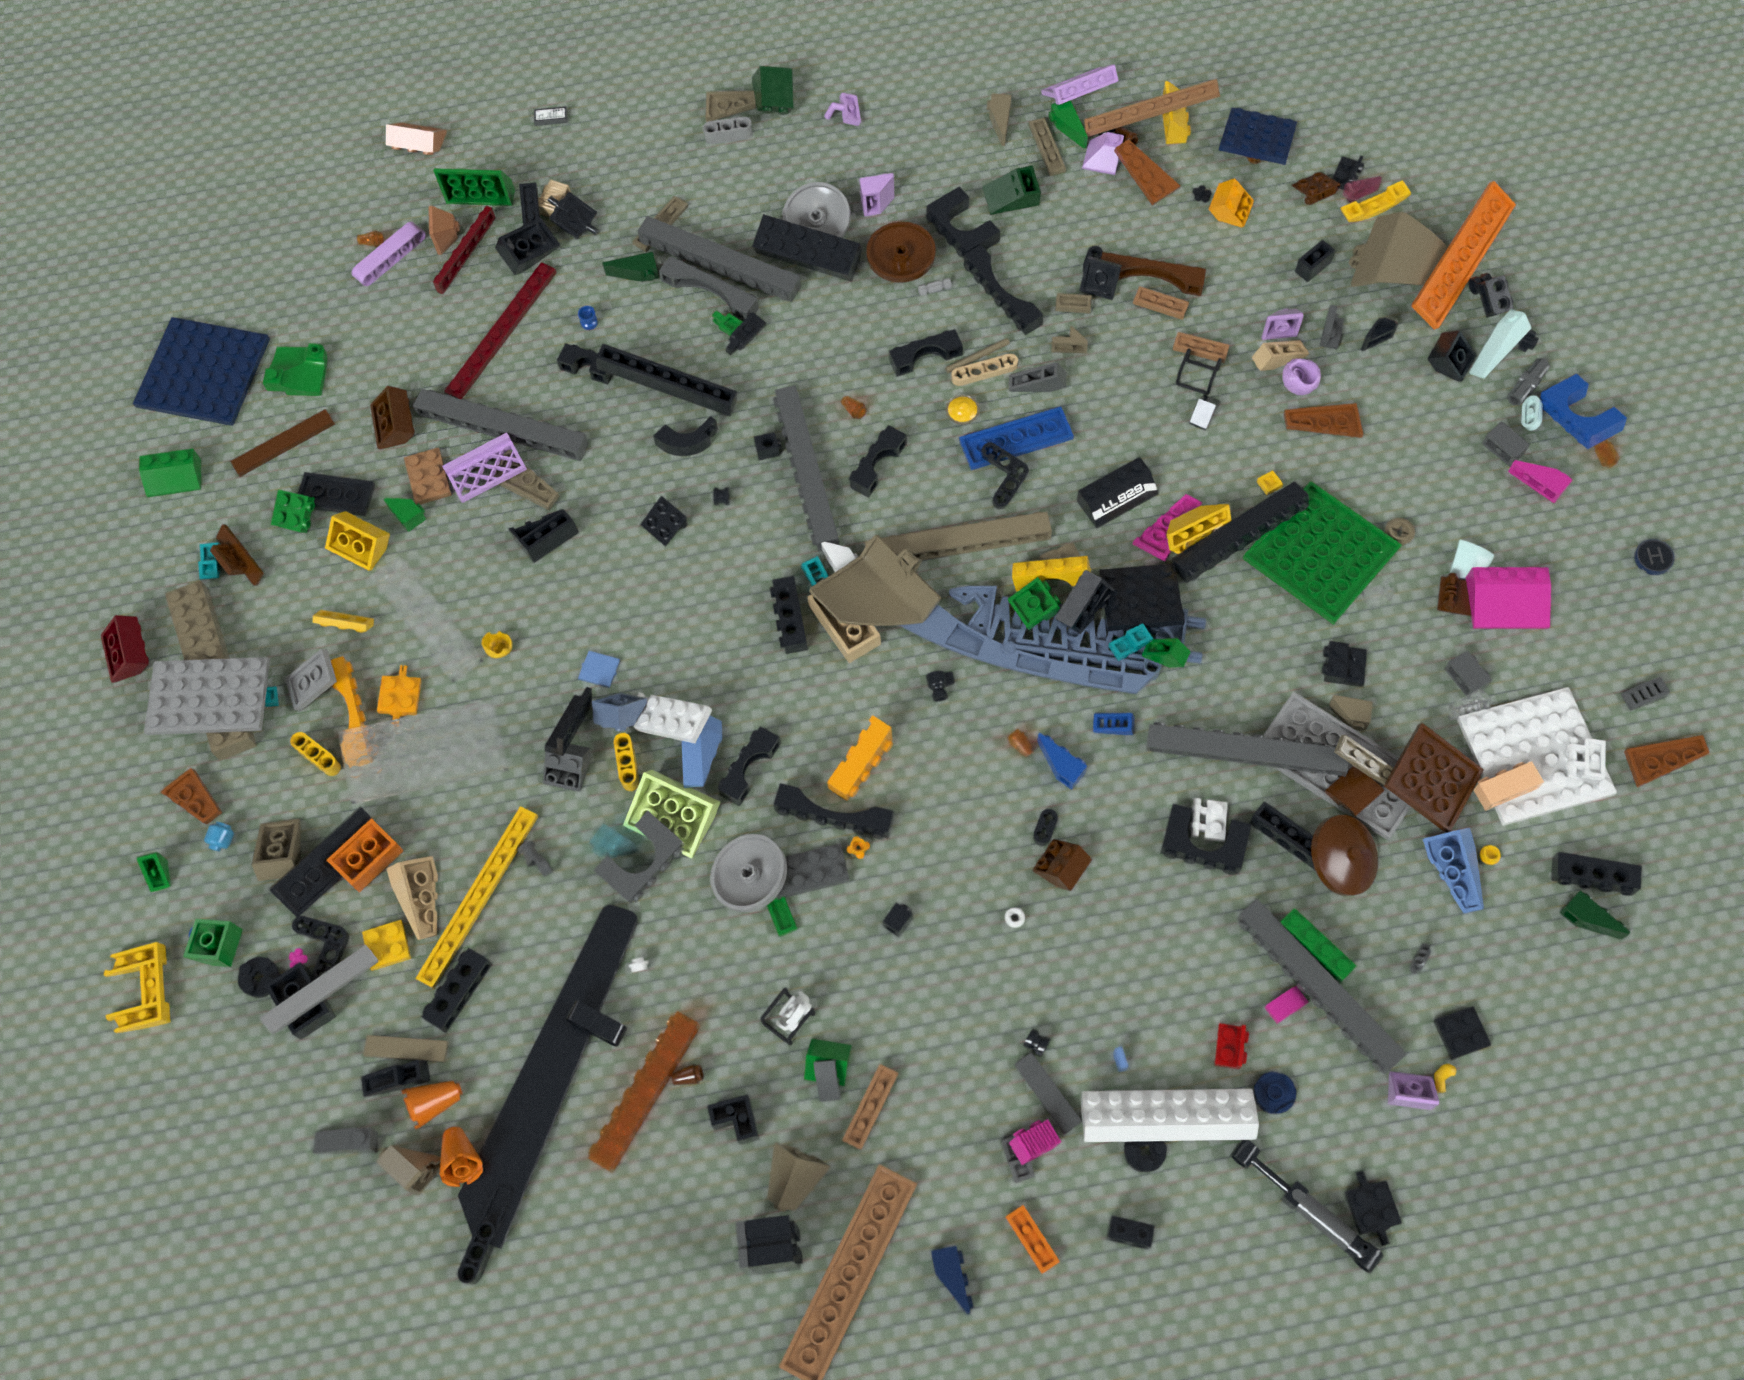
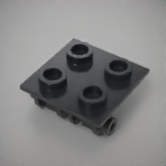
M660 496L640 525L664 546H667L679 528H686L688 523L687 517L663 496Z

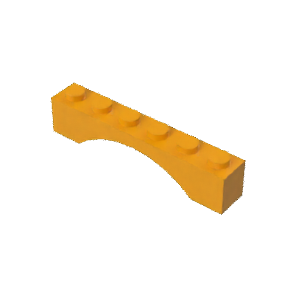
M344 656L331 660L337 680L331 687L343 695L348 706L349 728L341 747L345 763L352 770L374 763L372 756L375 753L372 745L368 742L370 733L368 728L364 726L366 717L364 712L360 710L359 705H362L359 694H356L355 689L358 688L355 678H352L351 673L354 672L352 663L350 661L347 662Z

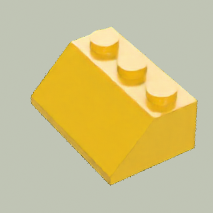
M1165 81L1163 95L1180 90L1169 81ZM1187 107L1162 114L1166 144L1187 142V136H1190L1191 133L1190 125H1187L1189 121V113L1185 111Z
M344 511L332 515L325 549L371 571L386 551L390 533Z

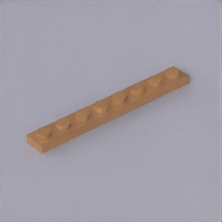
M1214 79L1084 119L1086 134L1089 137L1220 97L1218 81Z

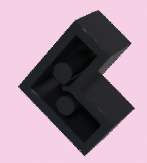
M748 1094L707 1105L711 1126L714 1130L733 1125L739 1145L760 1140L751 1099Z

